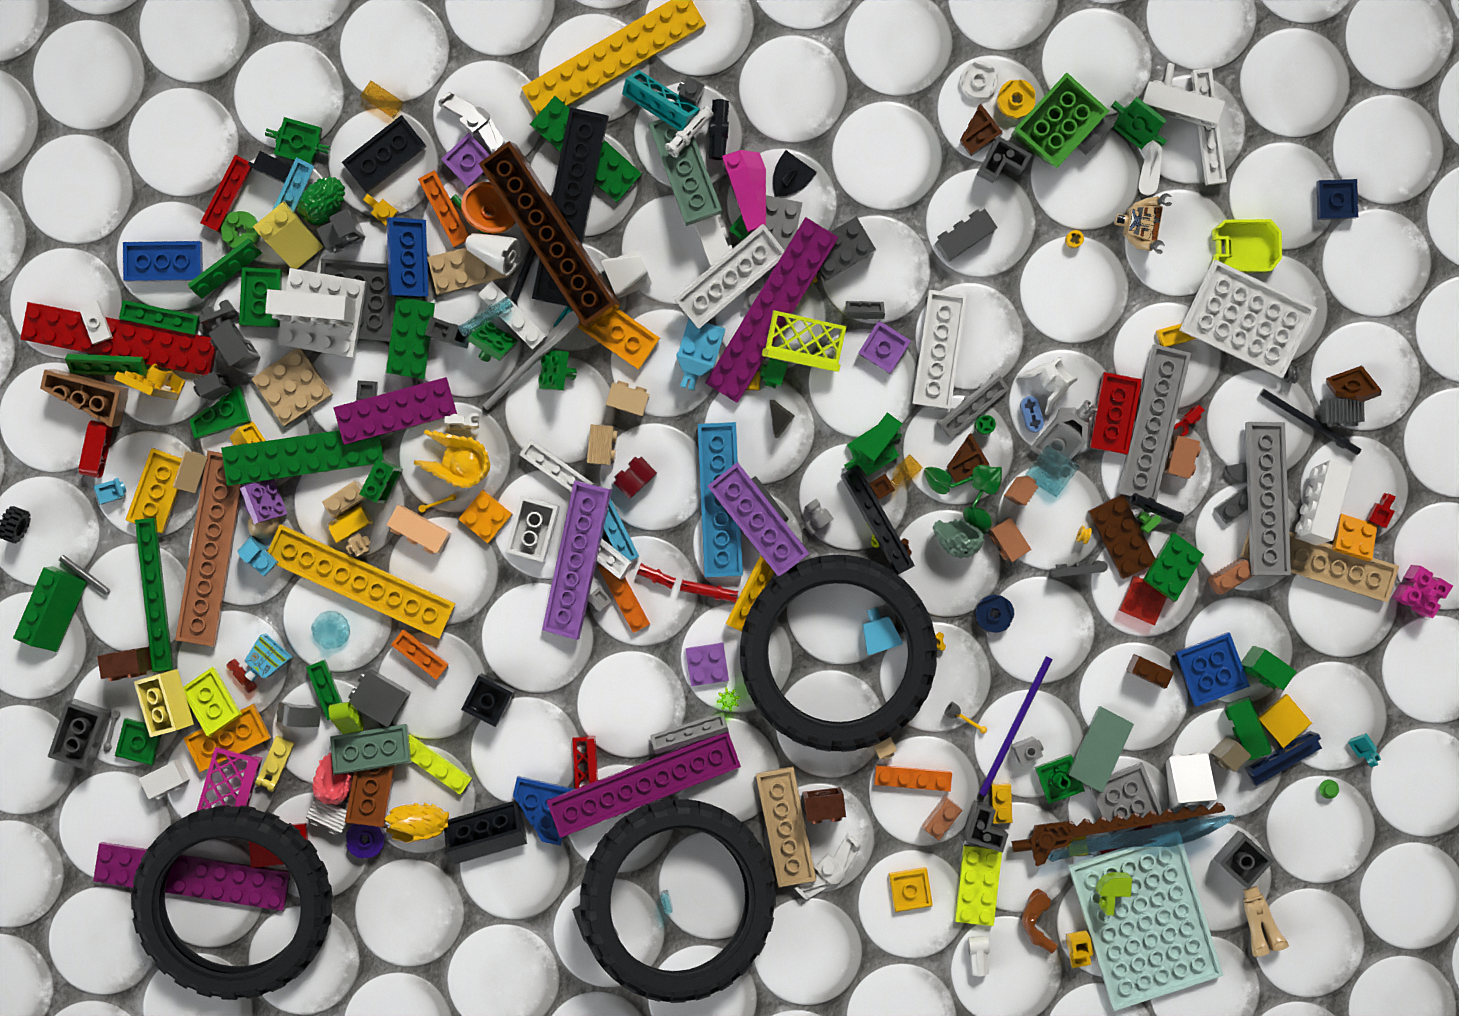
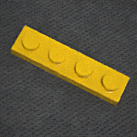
M760 555L725 623L741 632L752 604L774 574V570L763 556Z

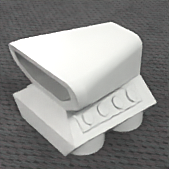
M638 249L617 258L601 261L617 299L652 284Z

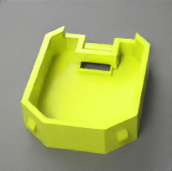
M1272 219L1223 220L1212 229V241H1216V254L1212 255V262L1217 260L1238 271L1249 274L1271 272L1282 259V231ZM1222 241H1225V254H1222Z

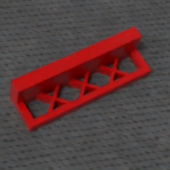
M596 736L572 738L575 789L580 787L579 782L584 777L589 781V784L598 780ZM578 741H587V751L584 754L577 749ZM583 758L588 762V770L585 773L578 768V763Z

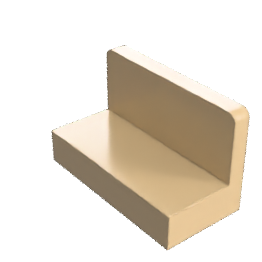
M185 451L173 487L195 493L208 457L194 451Z

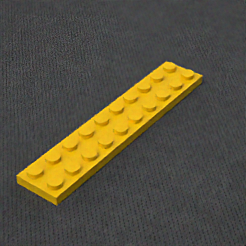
M670 0L521 88L537 115L554 96L558 97L566 106H570L706 26V23L692 0Z
M282 524L279 525L267 551L278 561L277 566L438 639L441 638L456 603Z

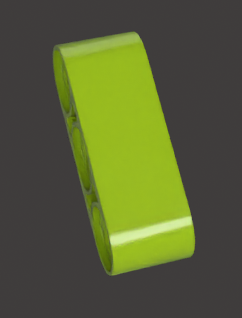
M351 702L329 705L330 720L342 734L364 730L363 718Z

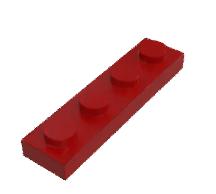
M234 155L200 222L201 224L220 233L225 218L230 213L252 170L248 166L249 161Z

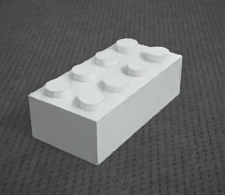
M267 289L265 313L272 315L273 319L280 321H290L291 318V320L301 323H309V320H311V322L328 325L330 321V324L348 327V323L354 324L356 300L346 296Z
M1329 460L1315 466L1311 470L1309 476L1311 478L1310 485L1305 490V503L1300 508L1301 518L1295 527L1296 539L1316 546L1333 541L1352 467Z

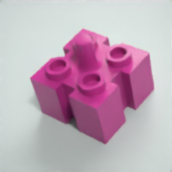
M1410 565L1403 577L1407 581L1404 585L1399 584L1391 597L1403 605L1412 606L1411 610L1422 617L1433 619L1441 607L1438 604L1439 599H1446L1453 585L1442 578L1432 577L1433 573L1422 566Z

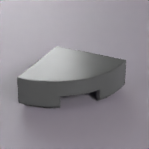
M1246 462L1225 466L1227 473L1231 477L1241 482H1247Z

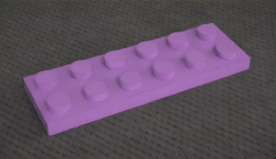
M739 462L707 486L778 577L809 554V551Z

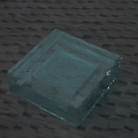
M668 889L663 890L660 897L664 912L669 914L673 912V906Z

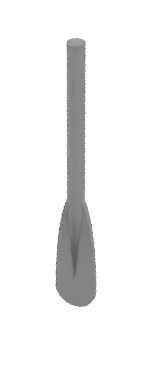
M574 311L568 313L542 342L537 351L483 404L487 410L542 356L556 347L580 324L581 321Z

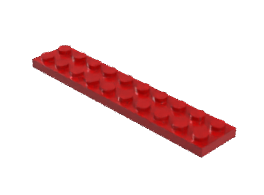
M27 302L20 340L96 355L143 357L145 364L148 365L157 364L159 367L204 376L213 371L217 349L211 344L210 340L212 338L105 317L113 338L94 345L91 342L80 312Z

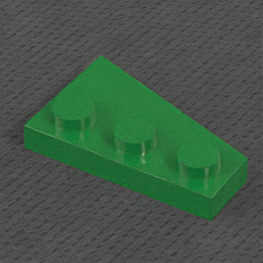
M236 386L231 393L221 397L220 401L211 407H207L189 420L194 439L198 440L252 422L242 386Z

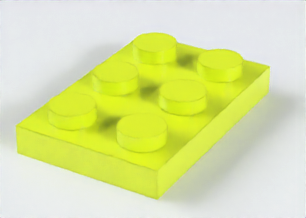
M211 667L183 687L187 702L207 737H212L242 716L241 711L214 667Z

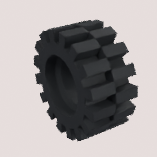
M10 506L9 509H6V513H3V518L0 519V539L15 544L20 542V539L24 537V533L27 532L26 528L29 527L28 522L31 519L29 518L31 516L29 511L15 506Z

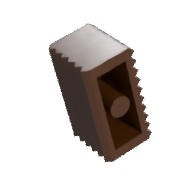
M1133 654L1126 669L1127 672L1164 689L1168 687L1174 674L1173 671Z

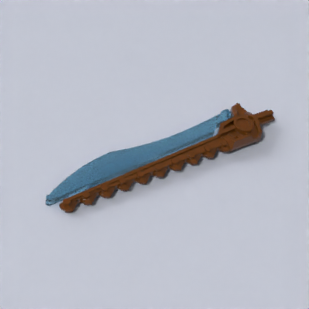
M1216 802L1210 809L1200 804L1194 811L1183 806L1177 813H1174L1172 809L1167 808L1159 816L1155 811L1150 810L1144 817L1134 812L1126 820L1122 815L1117 814L1110 822L1107 818L1101 816L1093 824L1089 819L1085 818L1077 826L1069 820L1067 822L1034 825L1030 839L1011 841L1013 853L1032 850L1035 866L1038 867L1045 864L1047 859L1054 862L1064 858L1114 848L1172 847L1184 844L1212 833L1234 820L1235 817L1229 814L1197 820L1196 817L1224 812L1225 807L1223 804ZM1188 818V822L1072 841L1068 848L1051 853V850L1067 846L1074 837Z

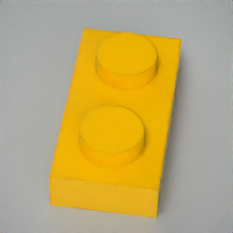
M991 784V804L996 809L992 821L993 824L1013 823L1011 784Z

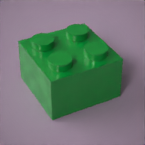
M1252 646L1241 661L1245 673L1260 679L1259 683L1273 690L1280 689L1284 691L1297 673L1296 670L1268 650Z

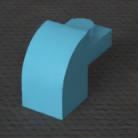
M250 536L237 550L239 556L247 564H251L262 576H266L278 563L267 552L269 548L253 536Z

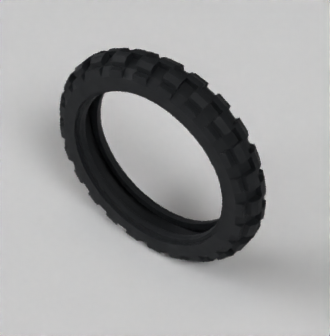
M825 555L795 564L779 577L776 576L757 596L745 619L741 634L740 665L744 684L755 707L777 731L794 742L815 748L816 750L849 752L866 747L869 748L881 743L901 731L916 716L932 688L937 666V642L933 623L926 607L914 589L899 575L879 563L862 557ZM835 583L862 587L882 598L894 610L901 621L908 647V659L904 677L894 695L875 712L859 719L843 722L814 718L791 704L779 690L773 678L768 655L772 628L784 608L793 599L807 590Z
M669 799L647 804L615 823L609 832L605 833L601 838L595 851L590 856L580 888L579 909L584 936L595 959L605 972L622 987L634 994H638L646 999L670 1003H685L686 1001H697L710 997L711 994L723 991L732 985L733 981L739 976H743L752 966L751 964L757 955H760L766 944V938L772 929L774 907L776 906L775 879L772 867L768 862L767 854L761 843L753 835L754 833L744 823L724 809L709 803L690 799ZM668 830H697L718 840L734 857L744 882L745 902L742 918L738 929L727 946L706 963L694 968L678 971L653 968L634 958L623 946L615 931L611 916L613 883L623 861L635 847L646 839Z
M230 805L214 806L213 808L195 811L177 820L166 828L148 847L141 858V863L138 869H136L133 879L134 887L131 894V909L133 910L134 918L132 920L136 934L139 933L142 940L141 946L147 956L150 955L155 960V966L164 975L166 973L175 979L174 982L185 989L189 987L196 990L197 994L206 997L217 996L221 997L222 1000H237L244 997L251 999L286 986L288 982L296 979L314 960L324 943L329 925L331 924L333 911L332 886L329 884L325 864L317 855L316 848L291 823L287 824L280 820L279 816L268 811L256 810L255 807L243 805L240 807ZM237 838L258 844L277 856L291 873L300 896V920L292 941L274 957L247 966L218 964L199 956L188 948L173 929L165 904V888L168 875L172 866L183 852L206 840Z

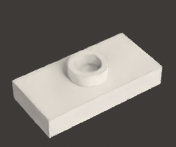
M99 301L79 307L92 344L95 345L113 338Z

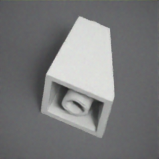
M1201 752L1189 754L1190 756L1174 754L1165 762L1169 809H1172L1173 812L1179 811L1183 806L1188 807L1190 810H1195L1200 804L1209 808L1217 800L1208 754L1201 755Z

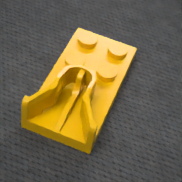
M157 364L149 366L146 377L129 371H125V373L117 372L114 377L115 380L150 396L175 401L178 400L186 382L172 371L158 370L159 366Z

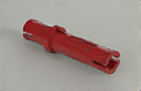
M684 579L681 582L680 591L712 597L717 601L719 599L734 603L737 601L738 591L724 589L719 585L715 587Z

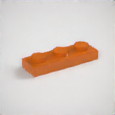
M405 629L400 632L391 644L436 680L449 665V663Z

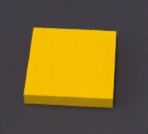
M1284 694L1259 716L1261 724L1282 748L1287 746L1312 724L1288 694Z
M926 867L889 873L895 912L933 906Z

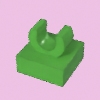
M1143 511L1137 516L1142 522L1140 528L1143 533H1149L1162 521L1157 514L1150 516L1147 512Z

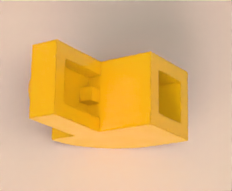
M1083 930L1067 933L1066 944L1072 968L1091 965L1090 956H1093L1088 932Z

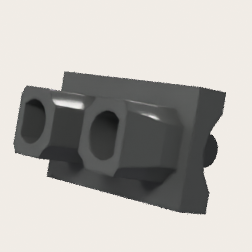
M226 299L219 303L220 310L215 311L213 307L209 306L202 309V317H199V320L208 331L218 328L227 321L232 322L239 319V313L229 300Z

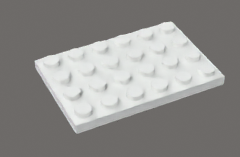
M1213 260L1179 331L1279 378H1283L1318 308L1220 261Z

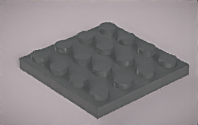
M321 259V274L367 282L358 339L390 342L395 299L397 296H389L388 264Z

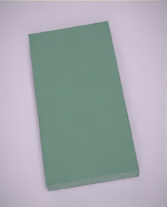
M1098 706L1067 775L1103 793L1134 724Z
M407 724L330 736L333 775L335 776L412 763Z

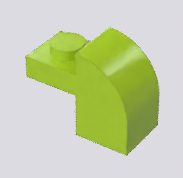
M1107 873L1097 882L1095 890L1102 896L1099 899V906L1106 915L1114 916L1115 897H1131L1132 877L1128 873Z

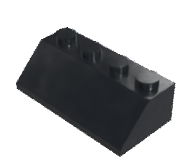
M516 800L448 819V827L444 829L446 853L453 865L527 844L525 825Z

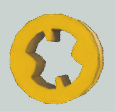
M1079 230L1069 232L1065 237L1066 245L1070 248H1077L1084 242L1083 233ZM1072 234H1074V237L1076 235L1079 237V239L1077 240L1078 244H1075V242L1072 243L1070 241V239H1072Z
M1082 525L1077 533L1076 541H1083V544H1087L1092 529H1085V526Z

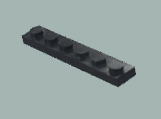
M859 466L842 473L840 476L894 572L900 575L913 568L915 565Z

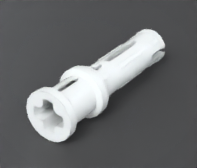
M705 106L683 131H678L675 134L676 137L670 143L665 144V149L670 155L677 158L679 152L690 144V139L714 115L710 108Z

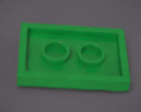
M242 267L240 326L280 327V320L273 319L272 315L265 312L267 289L282 290L283 270Z
M1173 532L1169 535L1143 580L1175 602L1178 600L1204 554Z

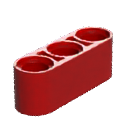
M94 420L88 423L78 468L80 475L94 478L102 477L113 427L106 425L104 422Z

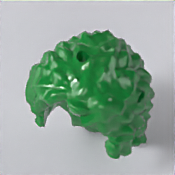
M329 176L328 178L317 179V182L310 184L307 190L302 193L297 205L299 214L309 223L316 226L322 225L323 222H328L329 217L340 210V203L345 201L343 198L345 186L336 177Z

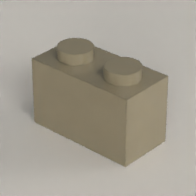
M1225 737L1209 752L1214 757L1212 760L1216 765L1226 771L1229 769L1233 772H1236L1251 757L1237 741Z

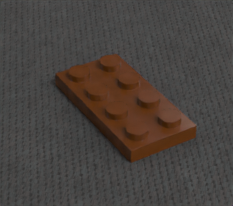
M1123 494L1088 510L1121 579H1125L1152 565L1155 556Z

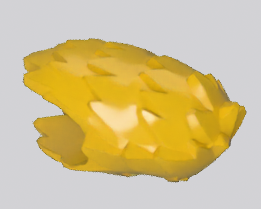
M424 802L421 805L414 803L393 808L384 819L387 823L391 824L386 829V832L393 835L392 839L411 843L439 836L448 827L449 812H444L443 809L434 804L428 805Z

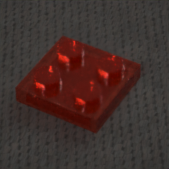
M1133 575L1118 610L1155 626L1167 597L1146 583L1142 578Z

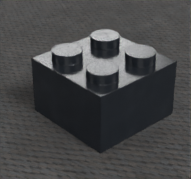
M481 673L478 675L461 710L496 727L515 689Z

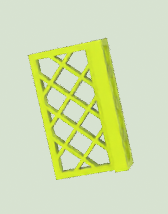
M773 310L766 347L763 348L762 356L839 372L841 366L839 359L847 326ZM778 315L783 316L788 323L781 329L776 324ZM801 320L806 328L797 333L793 324ZM819 324L824 332L815 337L810 328ZM790 326L795 335L786 340L782 331ZM834 328L840 329L839 337L833 341L828 332ZM808 330L812 340L804 344L800 335ZM779 334L784 343L778 347L771 346L773 337ZM826 335L830 343L822 348L818 339ZM797 338L802 347L793 351L788 343ZM815 342L819 351L811 355L806 347ZM831 346L835 350L834 359L828 358L824 352Z

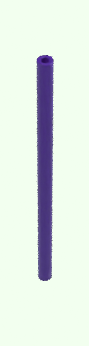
M1045 657L979 791L981 795H987L1053 659Z

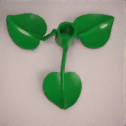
M978 465L973 469L971 477L952 484L951 476L946 471L936 467H926L924 470L926 480L931 489L939 494H947L950 488L957 487L971 480L973 481L972 486L976 490H980L972 508L966 507L964 509L963 516L966 523L977 527L982 534H988L992 526L991 517L984 509L976 508V505L983 492L995 494L999 490L1002 480V468Z

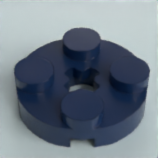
M987 595L975 607L977 623L989 632L999 633L1006 630L1014 618L1013 605L1001 595ZM993 608L1000 612L997 614L998 618L996 619L993 616L990 617L991 609Z

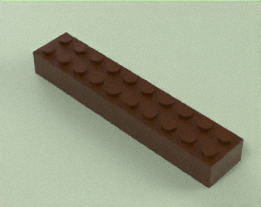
M508 141L478 163L582 325L591 327L620 307L619 301L517 144Z

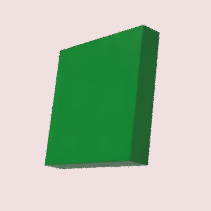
M125 718L115 756L152 766L155 763L162 734L150 737L146 723Z

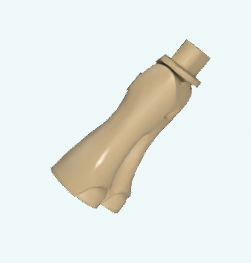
M1258 886L1243 889L1245 898H1243L1244 908L1251 932L1253 956H1264L1269 954L1270 950L1280 951L1289 947L1287 940L1277 928L1263 894L1259 892ZM1261 923H1262V925H1263V928H1264V931H1265V935H1266V937H1267L1268 945H1267V942H1266V940H1265V937H1264V934H1263V931H1262Z

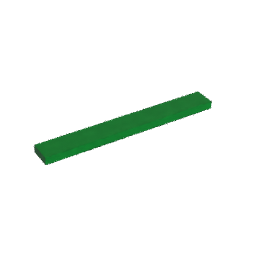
M136 519L135 527L152 672L171 671L174 668L157 519Z

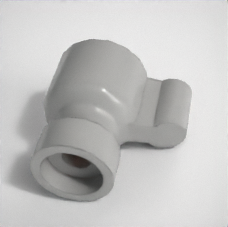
M817 498L804 507L808 513L812 514L811 519L805 525L811 535L834 519L826 508L820 507V502Z

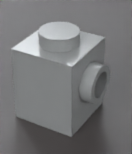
M1033 736L1011 745L1021 765L1043 757L1041 751L1044 748L1040 740H1036Z

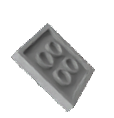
M1142 762L1112 773L1103 793L1090 788L1100 815L1107 818L1109 822L1117 814L1122 815L1126 820L1134 812L1140 814L1141 817H1144L1150 810L1155 811L1158 816L1163 813ZM1137 827L1110 831L1108 835L1112 838Z

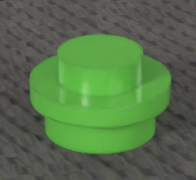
M1327 779L1320 784L1319 792L1323 797L1332 799L1338 795L1339 786L1335 781Z

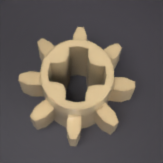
M357 534L347 540L349 545L346 546L349 554L355 553L356 557H359L369 551L367 546L371 542L367 536L362 537L361 534Z

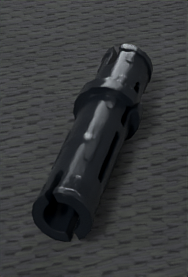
M1134 493L1130 498L1131 505L1140 507L1147 513L1152 512L1177 524H1180L1184 519L1182 512L1162 505L1151 497L1146 498L1138 493Z

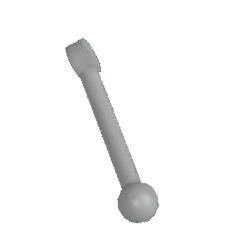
M118 710L111 712L112 721L107 741L103 745L106 750L111 748L110 742L116 718L120 716Z

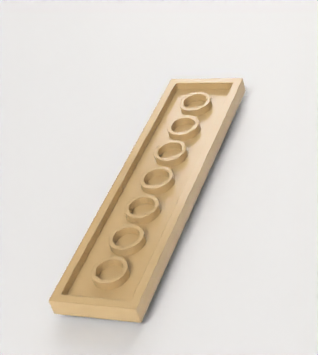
M1249 529L1240 557L1250 560ZM1289 532L1291 573L1383 602H1389L1399 569L1398 565L1375 558L1369 562L1333 551V545L1327 543L1316 546L1296 539V534Z

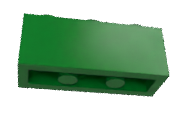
M1250 696L1227 703L1226 716L1229 721H1233L1235 727H1232L1235 737L1240 738L1241 746L1251 755L1248 760L1272 754V748Z

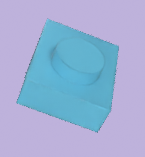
M119 478L93 486L99 505L123 499L124 493H126L123 481H119Z

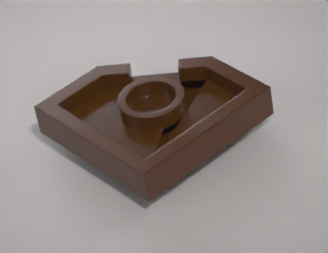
M1362 365L1326 378V385L1338 397L1365 402L1381 396L1382 393L1380 387Z

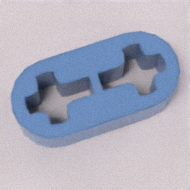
M1032 396L1023 398L1020 403V409L1025 426L1030 432H1038L1044 426L1039 402ZM1027 400L1034 403V406L1031 407L1032 413H1030L1029 408H1025ZM1031 415L1034 416L1035 421H1039L1036 429L1034 426H1030V423L1033 422Z

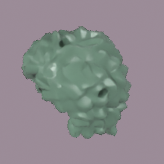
M954 519V521L948 523L938 520L933 525L935 537L939 540L940 546L953 557L960 559L964 557L969 558L978 553L983 545L984 536L977 527H974V525L966 523L963 519L959 521Z

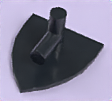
M785 150L776 164L773 175L775 197L788 196L798 192L812 180L817 172Z

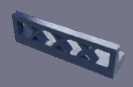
M1308 731L1291 741L1284 748L1280 747L1273 751L1272 754L1266 755L1244 769L1253 785L1257 786L1322 749L1318 741L1321 737L1318 733Z

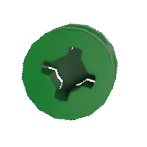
M990 415L980 416L975 421V429L980 434H989L996 427L995 419Z

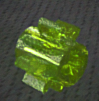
M725 687L724 693L718 692L721 699H718L717 703L723 704L722 710L728 707L731 712L732 706H739L736 699H739L740 695L735 696V688L732 691H728V688ZM726 695L734 698L730 704L727 701H723V699H726Z

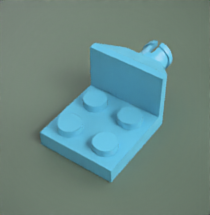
M690 318L688 319L679 352L676 354L682 372H684L680 387L686 388L690 380L688 389L694 391L698 377H702L714 369L725 328L705 323L698 329Z

